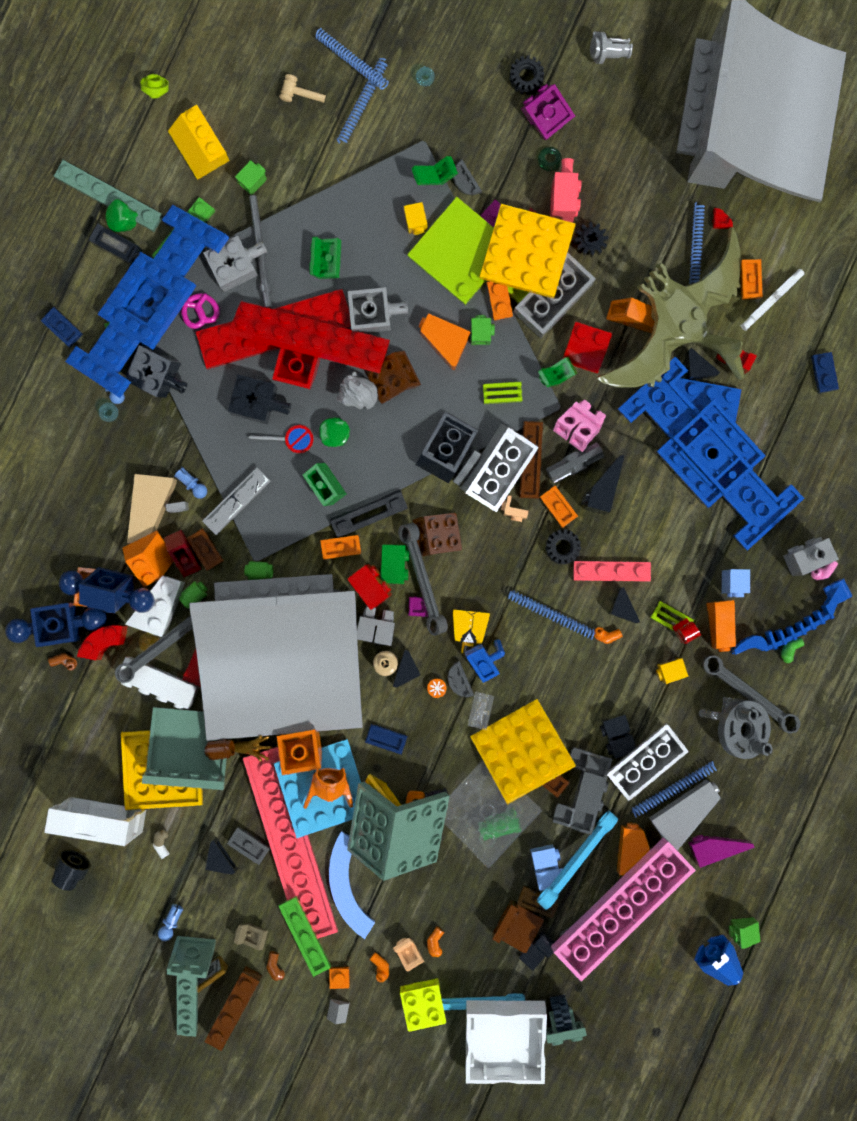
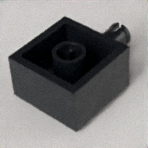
M138 346L125 377L131 382L130 384L155 397L167 398L170 388L183 394L186 391L183 386L186 388L188 386L187 382L176 378L181 365L180 362L147 346Z
M238 374L228 412L233 416L268 425L272 411L289 415V409H291L292 404L275 400L278 389L275 384ZM255 396L257 400L251 403L249 399Z

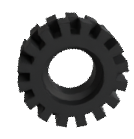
M527 55L526 59H524V56H521L520 60L517 58L515 63L512 64L509 81L512 88L515 87L516 92L520 90V94L526 92L527 95H530L531 91L535 93L536 89L541 87L544 78V67L541 66L540 61L536 62V57L533 56V59H530V56ZM524 69H529L533 72L534 78L531 81H523L519 76L520 72Z
M566 529L558 530L548 537L545 549L548 557L551 558L550 560L557 564H568L579 556L581 542L572 531ZM559 540H567L570 543L571 548L567 554L557 552L556 544Z

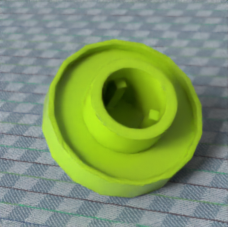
M150 74L140 80L141 90L151 98H160V96L169 91L168 81L160 75Z

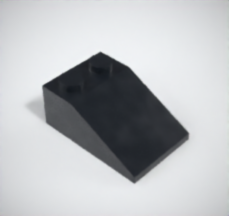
M445 412L415 465L449 484L478 430Z
M624 455L617 457L588 492L584 493L581 502L584 505L583 510L602 515L611 512Z

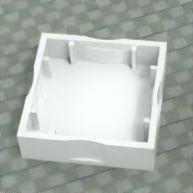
M70 797L64 800L63 803L49 808L45 833L125 846L143 832L146 809L125 810V806Z
M466 1000V1083L494 1084L511 1082L516 1084H545L544 1044L546 1041L547 1022L545 1001Z

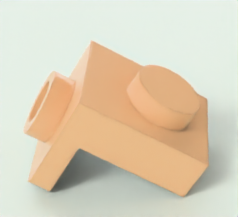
M508 495L501 505V510L504 511L503 515L511 517L512 521L522 522V519L526 520L528 511L510 507L512 496Z
M410 938L399 940L396 943L397 945L393 947L394 952L398 954L406 971H410L424 962L415 942Z

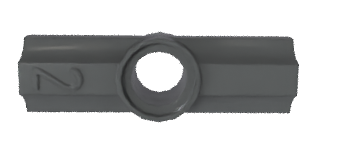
M598 443L586 447L583 452L576 451L564 457L562 461L546 468L547 475L552 483L558 482L604 458L603 451Z

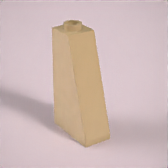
M135 474L127 543L131 544L157 531L166 510V504H168L176 486V479Z

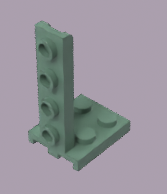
M177 936L167 967V975L177 976V1035L194 1037L197 1035L198 978H207L216 946L215 939Z

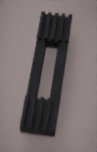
M398 490L360 508L330 519L337 538L408 509L401 490ZM386 504L387 510L352 524L351 518Z

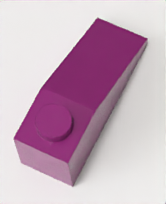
M703 835L695 836L692 838L693 841L688 842L695 863L700 868L755 848L754 844L749 840Z

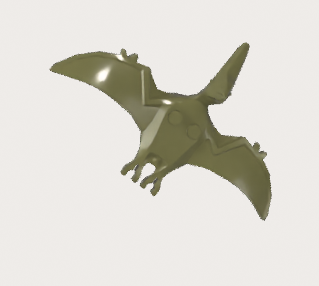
M730 227L727 247L721 261L700 281L683 286L671 280L664 264L658 263L656 268H658L659 274L656 270L649 273L650 276L644 278L647 287L644 284L637 286L639 291L646 294L650 299L652 305L651 317L655 321L653 333L644 348L632 360L615 370L597 376L596 379L599 383L618 388H635L645 384L648 387H654L655 382L662 381L661 375L670 370L671 352L677 347L688 343H699L717 352L736 378L739 380L744 378L740 359L743 343L738 339L711 335L707 330V313L711 306L729 303L731 296H737V288L742 287L739 283L741 272L740 247L736 232L733 227ZM653 279L661 283L662 287L659 291L656 289Z

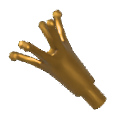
M260 735L252 741L234 743L236 753L252 755L260 762L262 758L266 761L269 758L259 753L261 749H272L273 747L260 746L259 744L268 739L269 735L264 738Z

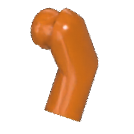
M597 627L594 630V637L605 644L623 637L619 628L612 632L605 631L601 627Z
M436 927L427 939L428 952L432 957H440L442 954L438 941L444 934V931L439 927Z
M374 952L369 960L377 966V981L384 982L389 977V964L379 954Z

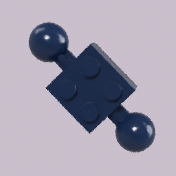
M98 567L85 579L79 572L73 570L64 572L59 579V587L62 592L68 595L79 593L80 605L100 609L107 613H116L125 603H129L131 608L138 613H146L153 608L155 603L154 595L150 590L139 588L133 591L132 575Z
M74 603L30 609L32 623H28L23 619H13L6 625L5 634L14 643H22L30 635L34 634L36 647L80 641L79 627L84 626L87 630L96 631L105 626L107 616L103 610L88 608L82 615L77 616Z

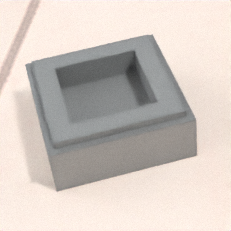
M185 501L166 504V510L169 513L188 511L189 505Z

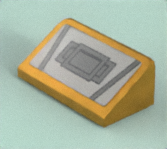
M221 956L211 961L207 978H198V993L226 973L228 965Z

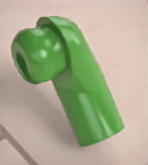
M801 637L783 645L781 657L785 663H791L794 660L795 649L804 646Z

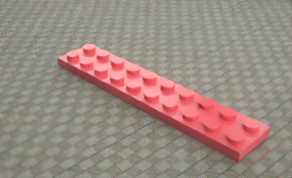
M278 747L259 752L268 757V761L262 758L260 762L252 755L244 757L243 761L286 899L298 897L317 938L337 933L338 928L309 836L305 835L296 838L273 764L280 761Z

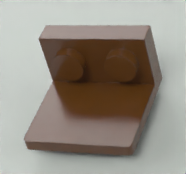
M405 351L393 352L386 356L380 373L365 370L369 380L377 388L378 399L381 404L386 403L405 390L414 389L421 385Z
M456 513L424 516L412 520L419 529L420 535L417 543L422 557L462 550Z
M510 900L492 932V940L498 943L502 940L519 951L527 953L544 919Z

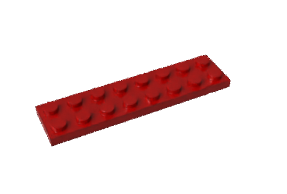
M343 289L274 309L346 329L351 328L350 313ZM232 321L196 332L207 370L281 348L229 334Z
M243 301L240 302L229 328V334L376 373L381 372L390 340L352 331Z

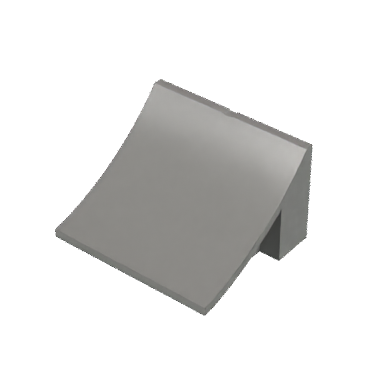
M730 0L712 36V41L697 38L694 45L676 151L679 154L695 156L690 164L688 183L725 189L734 174L738 172L782 192L821 202L846 52L819 44L782 27L760 13L746 0Z
M332 574L214 583L215 601L190 603L201 682L206 741L260 735L291 734L314 729L317 731L363 728L355 591L333 592Z

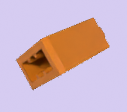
M632 297L611 301L606 318L607 320L649 333H653L655 322L651 317L652 306Z
M428 313L427 317H423L419 324L420 334L452 370H455L470 337V331Z
M734 600L707 603L712 648L718 649L719 652L730 651V647H736Z
M627 823V826L621 825L617 873L624 876L650 851L644 830L638 827V824Z

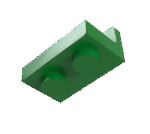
M312 237V244L310 245V275L318 279L339 278L342 240L339 238L320 239Z

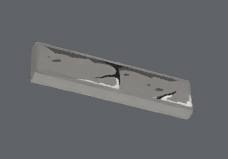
M256 468L203 522L217 535L271 481L259 468Z

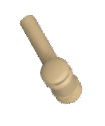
M291 74L285 75L279 96L281 100L291 102L293 94L319 102H325L326 95L297 87V77Z

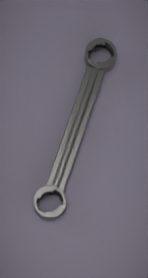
M415 523L401 525L398 531L399 538L403 543L407 544L429 616L426 622L427 629L433 636L445 633L448 628L447 620L443 615L439 614L417 543L420 535L419 529Z
M191 616L131 662L120 664L115 670L116 679L121 683L130 682L134 678L135 672L193 629ZM122 666L130 668L131 675L128 680H121L119 678V671Z
M708 655L703 659L702 669L704 672L717 675L748 700L763 706L767 714L778 722V726L782 731L795 733L799 730L800 720L796 715L784 713L726 669L718 656ZM710 658L717 659L719 663L718 669L714 672H710L708 668L709 661L707 660ZM788 716L793 717L795 720V726L791 730H787L785 726V718Z

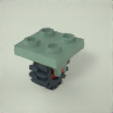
M566 995L550 997L552 1011H549L552 1027L546 1028L547 1043H552L555 1046L563 1044L564 1040L571 1039L572 1042H575L587 1036L582 1021L575 1022L573 1009L568 1007Z

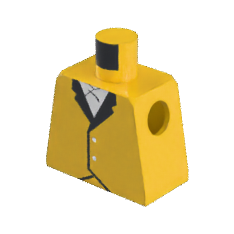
M453 610L455 641L462 642L461 653L472 649L474 643L481 644L483 642L490 613Z

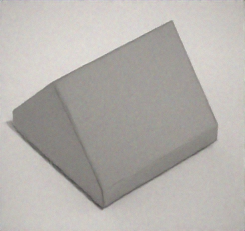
M331 999L327 1019L334 1024L346 1023L350 1002Z

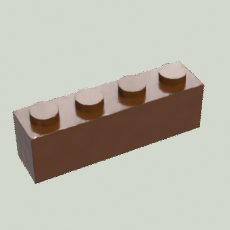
M245 966L205 1039V1043L222 1051L262 977L261 974Z

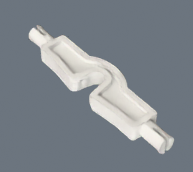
M798 269L740 325L741 328L746 331L804 275L803 270Z

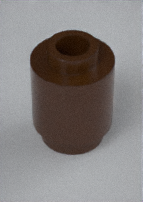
M228 739L208 741L204 752L211 761L227 759L230 756H234L235 745L232 740Z

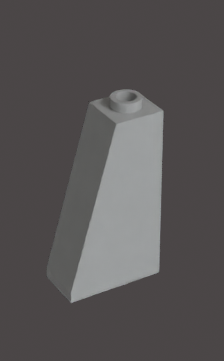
M704 780L649 817L661 837H664L678 851L721 799L718 795L720 790L714 782L710 783L708 780Z

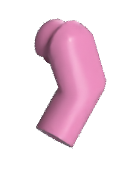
M834 561L825 567L812 571V578L816 580L828 579L838 563Z

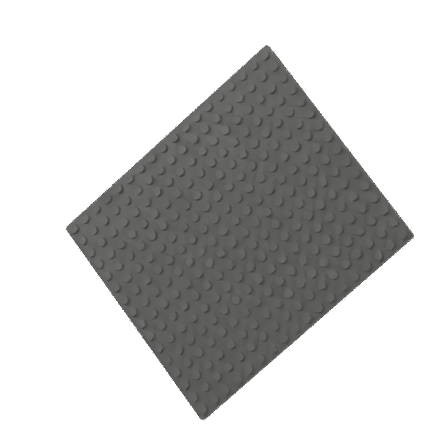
M421 141L260 221L263 244L267 250L265 260L268 282L271 284L272 293H270L272 308L270 309L279 308L343 289L349 309L348 291L386 287L388 302L400 303L407 301L408 314L391 315L389 317L391 331L365 334L390 340L386 356L393 352L405 351L421 383L420 386L405 390L383 404L380 403L377 397L374 407L366 410L365 406L363 409H358L354 406L347 407L337 401L336 398L340 390V384L343 383V379L348 374L351 375L355 371L358 377L369 380L364 369L321 358L311 389L272 380L280 349L207 370L196 332L233 321L241 301L264 307L263 295L260 294L259 287L261 280L258 258L252 259V264L258 276L223 292L203 253L209 250V248L202 250L185 275V278L196 285L190 296L206 293L217 302L220 310L219 318L213 323H205L200 328L192 329L184 323L180 310L154 348V350L181 363L176 378L187 382L188 386L187 388L183 386L186 389L183 394L170 388V393L223 500L256 468H259L271 481L233 519L254 561H260L331 525L330 519L379 500L383 496L401 490L431 475V473L415 464L445 412L478 430L470 447L473 446L481 450L488 445L501 423L516 432L523 428V421L536 422L558 411L561 407L552 388H547L546 385L544 386L541 383L538 371L542 368L515 315L513 314V317L499 320L493 319L487 282L490 281H486L470 301L464 305L408 258V253L455 199L447 182L443 185H417L411 168L413 166H434L436 164L425 141ZM423 202L427 230L419 235L409 234L404 206ZM253 225L230 236L228 239L230 240L238 236L244 248L246 247L247 249L256 245ZM312 237L320 239L339 238L342 240L339 278L318 279L310 275L309 264L311 262L310 245L312 244ZM154 300L148 303V307L152 306ZM205 300L202 308L206 317H212L214 314L213 307ZM188 307L187 315L192 323H197L199 318L195 309ZM368 308L367 313L371 314L372 310ZM428 313L470 331V337L455 370H452L420 334L419 324L423 317H427ZM477 315H485L487 318H491V324L495 325V334L491 335L490 345H471V319ZM237 375L275 384L278 388L275 400L292 404L291 409H289V415L272 411L268 425L231 415L228 412ZM521 382L522 402L484 404L483 384ZM517 387L487 389V391L517 390ZM518 394L494 395L487 397L488 399L514 398L518 397ZM255 396L249 399L251 403L257 400ZM335 417L347 422L350 428V436L344 446L329 447L322 444L319 436V427L324 420ZM302 425L310 429L314 441L308 451L298 454L289 450L285 441L249 439V436L285 437L291 427ZM316 463H326L347 493L334 505L323 506L303 477V474Z

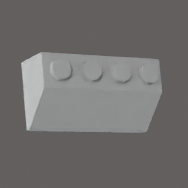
M501 423L481 454L479 463L475 467L473 466L469 472L468 479L462 483L460 489L497 512L539 447Z
M665 723L607 771L606 774L622 795L630 801L689 751L669 725Z

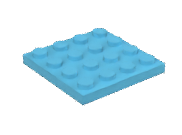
M348 739L321 747V769H345L346 780L349 784L353 800L352 808L349 807L343 795L332 802H327L315 795L312 797L308 807L304 809L303 805L316 770L282 775L280 761L273 763L296 838L352 820L358 783H361Z

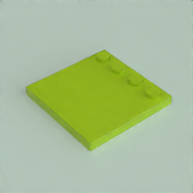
M456 197L407 256L460 302L466 305L487 281L480 279V274L494 228Z

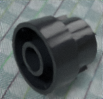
M74 850L61 851L54 864L55 871L51 882L62 890H73L78 881L85 878L91 866L89 859Z

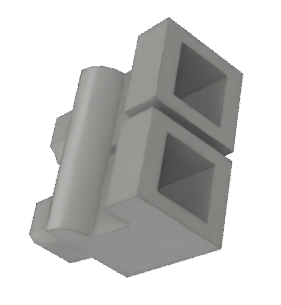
M366 607L363 616H360L357 639L373 642L377 625L374 643L392 646L395 626L393 622L394 612L383 610L382 620L374 619L376 608L370 610Z

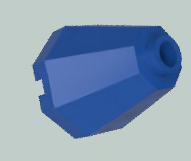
M724 935L711 937L707 940L710 943L706 947L701 945L694 960L704 973L728 986L740 983L743 971L734 946Z

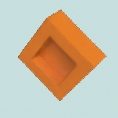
M331 967L329 969L330 989L350 987L349 967Z

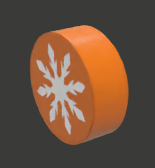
M439 678L432 679L427 687L428 693L434 698L442 697L447 689L445 682Z

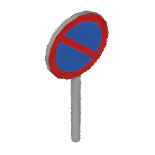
M302 425L291 427L285 437L249 436V439L285 441L288 449L298 454L308 451L314 441L310 429Z

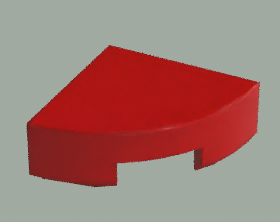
M714 208L713 229H729L733 227L731 218L723 210Z

